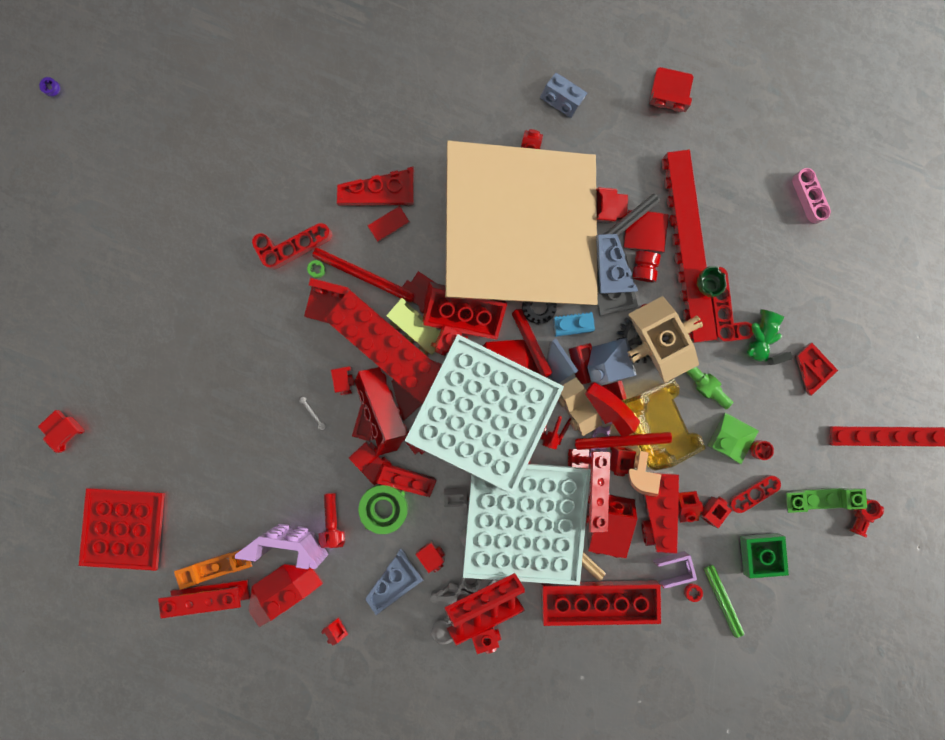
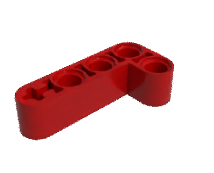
M318 223L276 246L263 233L256 234L252 239V244L262 264L271 270H275L329 242L332 238V232L326 224ZM322 229L325 231L324 237L320 236V230ZM304 238H309V245L301 246V241ZM266 239V246L260 248V240ZM287 247H292V254L286 256L284 250ZM275 256V263L269 265L267 262L268 258Z
M719 267V271L726 275L727 285L722 293V300H718L716 297L711 298L717 335L716 341L730 342L748 339L754 334L752 324L749 322L734 323L728 273L725 268ZM720 309L725 312L724 319L718 317ZM741 326L746 329L745 336H742L739 332ZM722 328L726 329L728 333L726 338L720 335Z

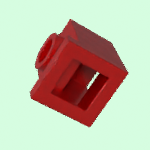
M351 366L331 370L335 393L340 392L341 396L352 394V386L355 383L353 374H349V371H353Z
M610 447V450H612L610 470L614 472V475L624 477L625 474L629 473V469H634L636 451L628 447Z
M711 496L703 507L700 517L710 526L719 529L732 510L727 506L728 502L719 496L718 498Z

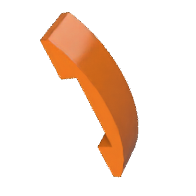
M240 549L174 571L181 590L228 573L250 568L252 563L248 560L235 559V554L242 550Z

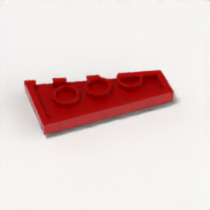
M661 474L657 497L645 494L644 497L656 552L677 554L679 475Z

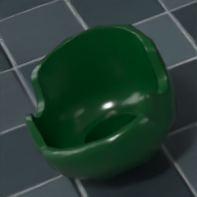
M708 266L700 272L697 278V287L705 296L717 297L726 288V275L719 271L718 266Z

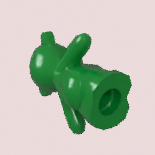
M761 309V322L752 324L756 341L749 343L747 354L755 361L766 362L770 354L769 345L782 338V334L778 333L784 316Z

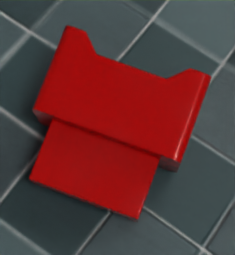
M596 188L597 222L613 223L617 219H623L628 214V195L617 194L618 190L614 188Z
M418 271L412 281L406 280L402 287L415 293V298L412 302L419 306L420 312L424 314V300L429 282H436Z
M60 410L52 412L38 426L46 435L42 440L55 453H62L66 449L68 441L76 434H83L85 432L73 417H65Z

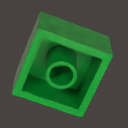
M779 533L740 536L743 574L750 579L789 576L786 536Z

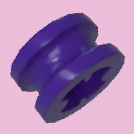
M45 77L40 81L39 88L47 96L53 97L59 93L60 85L51 77ZM47 84H51V90L48 89Z

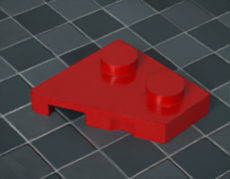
M809 343L796 355L806 392L809 396H812L838 371L813 343Z

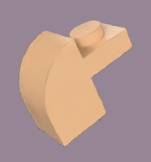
M640 451L639 456H635L634 468H637V470L629 469V482L637 492L657 497L661 474L645 472L648 452Z

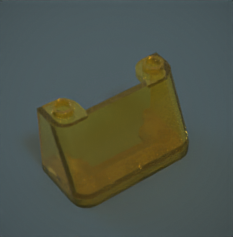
M675 378L623 401L640 421L638 428L633 433L634 435L671 432L672 443L638 445L641 451L648 452L647 465L652 470L674 467L706 449L700 435L688 432L676 406L674 398L679 396L680 388Z

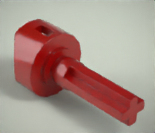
M335 493L324 494L326 531L318 533L319 545L321 548L343 547L345 532L336 530Z

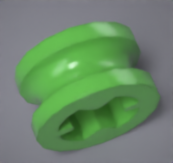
M313 260L308 264L307 271L312 277L321 278L325 274L326 269L322 262ZM314 265L321 266V269H319L320 273L312 272Z

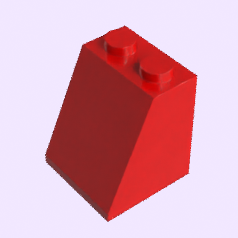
M609 494L608 532H589L588 551L595 554L610 555L615 558H627L637 523L635 499Z

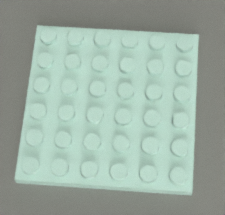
M457 334L405 442L514 494L564 386Z
M528 464L514 494L471 474L463 578L501 580L515 573L521 582L580 585L591 469Z

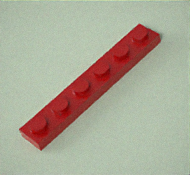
M830 426V445L945 447V427Z

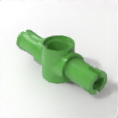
M697 367L686 372L695 381L697 391L704 397L716 400L724 409H728L733 404V401L722 391L720 387L722 384L716 377L710 373H702Z

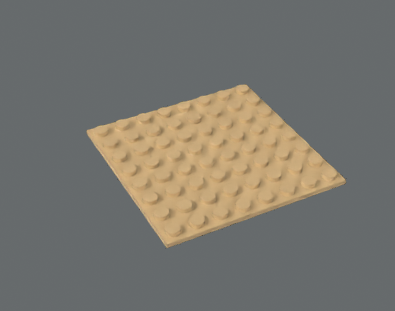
M447 141L445 297L598 305L596 155Z

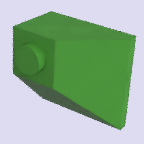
M724 413L707 447L742 464L759 430Z

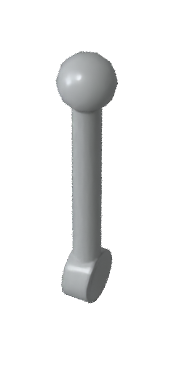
M300 397L299 403L303 404L317 422L318 429L324 430L326 428L325 423H321L307 404L306 398Z

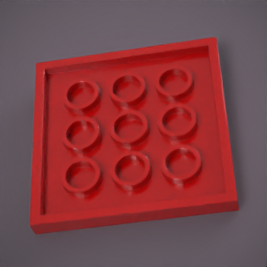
M86 488L78 566L158 570L165 493Z

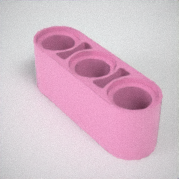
M804 168L793 176L792 182L808 220L811 223L817 224L828 219L831 210L815 172L810 168ZM801 175L807 178V183L801 180ZM809 192H811L814 195V200H811L809 198ZM816 210L821 212V218L816 215Z

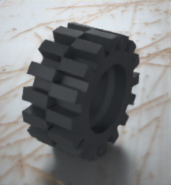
M523 302L522 304L523 313L531 323L544 324L550 321L557 311V303H546L547 309L543 314H537L533 311V302Z

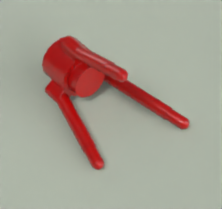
M561 416L558 417L553 432L548 431L546 434V424L540 438L543 440L542 445L551 449H557V446L561 445L562 438L570 426L571 418L568 419L560 435L557 432L562 419Z

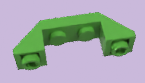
M864 488L808 489L786 493L788 513L808 512L811 509L844 508L848 510L867 508L866 489Z

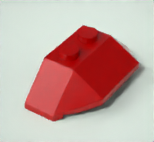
M524 339L485 342L483 347L540 374Z
M283 564L252 586L248 612L258 627H261L304 599L321 586L323 582L315 570L310 567L309 569L296 568V565Z

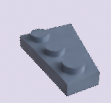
M596 235L599 294L638 291L632 279L631 270L626 263L625 254L618 235Z
M402 549L399 550L394 560L387 567V570L365 598L375 615H378L423 581V578Z

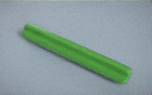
M713 565L706 566L704 571L735 638H739L744 635V631L719 575Z

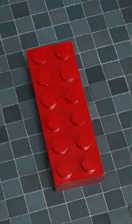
M656 580L580 581V585L541 583L543 626L661 624V585Z

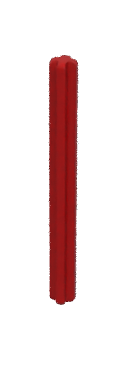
M315 248L312 253L314 258L390 294L403 298L407 302L411 303L415 298L414 292L322 249Z

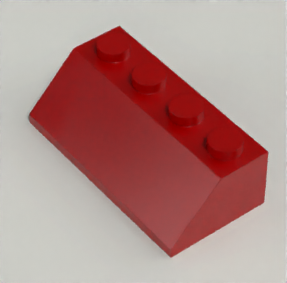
M429 282L424 300L423 325L440 329L444 325L460 333L498 339L507 307L506 301L445 297L446 285Z

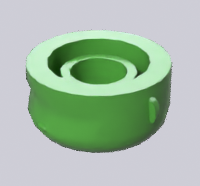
M380 484L368 489L359 503L360 520L365 529L377 534H389L396 531L404 523L408 513V502L405 492ZM379 500H387L391 503L393 511L390 516L380 517L377 515L375 504Z

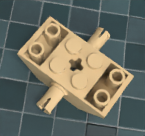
M663 296L628 314L642 340V345L627 352L628 356L637 353V355L630 358L633 363L649 355L664 383L699 365L695 346L688 333L703 327L702 321L694 324L700 320L697 315L682 323L677 312ZM663 336H668L669 339L666 342L662 341Z

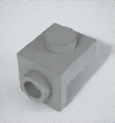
M444 489V507H463L464 515H467V508L469 506L467 489Z

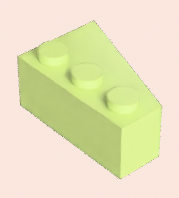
M401 298L386 315L392 320L389 324L397 331L401 328L406 333L404 337L411 343L416 341L420 345L418 349L426 356L429 353L433 356L436 353V348L432 347L431 343L436 342L440 331L435 327L423 325V317L420 313Z

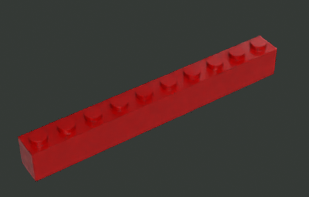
M690 149L667 152L661 164L662 169L666 172L664 186L665 189H668L669 196H667V206L671 208L672 214L669 217L670 226L674 228L672 242L673 245H676L677 250L675 262L679 264L680 272L677 273L678 282L682 285L680 298L685 306L683 318L684 321H688L697 315L700 320L694 324L702 321L703 327L688 333L692 343L717 340L711 297L702 294L697 287V278L700 272L707 268Z

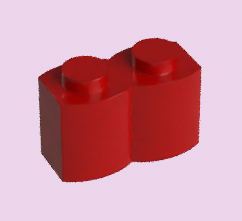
M366 441L349 459L375 486L377 484L375 480L382 463L392 465V463L386 456L383 458L380 455L376 456L374 449H377V446L373 442L368 443Z

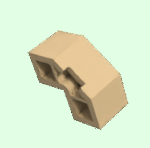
M574 378L563 384L564 388L558 403L561 407L565 408L571 418L570 424L575 431L578 430L584 436L602 426L600 415L585 395L586 389L579 380Z

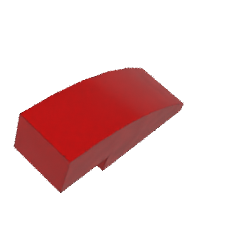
M595 382L591 383L585 395L604 423L612 422L621 437L635 433L640 421L633 411L612 392Z

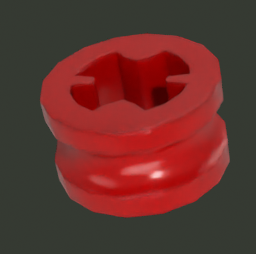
M691 583L684 588V595L689 601L698 602L703 597V590L700 586ZM692 588L698 591V594H695L696 597L689 594V591L692 592Z

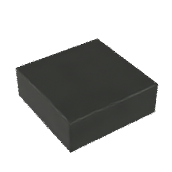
M785 352L769 357L768 364L776 365L792 360L791 352Z

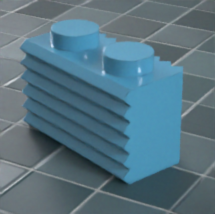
M586 312L585 314H571L570 316H555L553 319L554 336L595 331L593 313Z

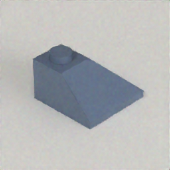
M627 338L592 347L588 363L591 383L595 382L600 385L636 376L634 363L630 360L632 356H628L627 353L630 351Z
M557 339L551 341L546 360L552 374L546 378L560 383L578 370Z

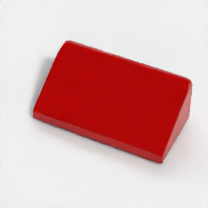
M591 343L569 348L571 361L578 370L575 373V377L581 384L591 382L588 371L592 350Z

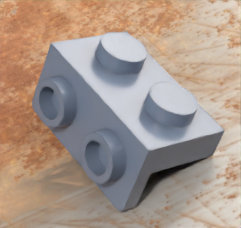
M555 73L546 84L540 98L572 118L579 105L585 99L587 92L565 77Z

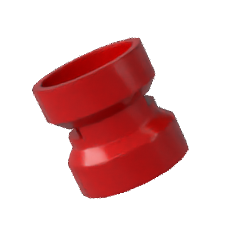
M756 440L750 447V454L756 459L768 460L774 454V447L770 442Z

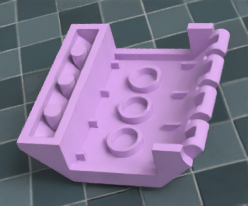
M278 524V526H274L235 554V559L257 561L274 547L298 551L296 568L309 569L310 566L311 569H316L328 556V552L325 548L320 547L318 537L313 531H308L307 527L298 526L297 529L289 528L287 524Z

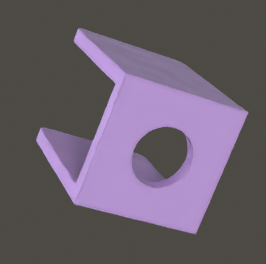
M684 551L653 560L654 564L658 567L685 561L688 573L659 581V584L664 589L697 580L691 555Z

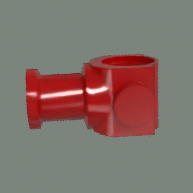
M868 498L867 505L871 504V510L867 512L866 509H854L857 518L853 528L849 530L866 538L870 523H874L876 519L881 518L884 514V507L876 500Z

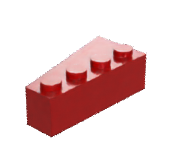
M380 367L358 371L354 381L362 405L365 404V419L370 421L371 440H375L377 444V449H374L375 454L379 456L397 451L407 436V427L401 420L400 410L395 405L393 393L387 386L386 375L382 373Z

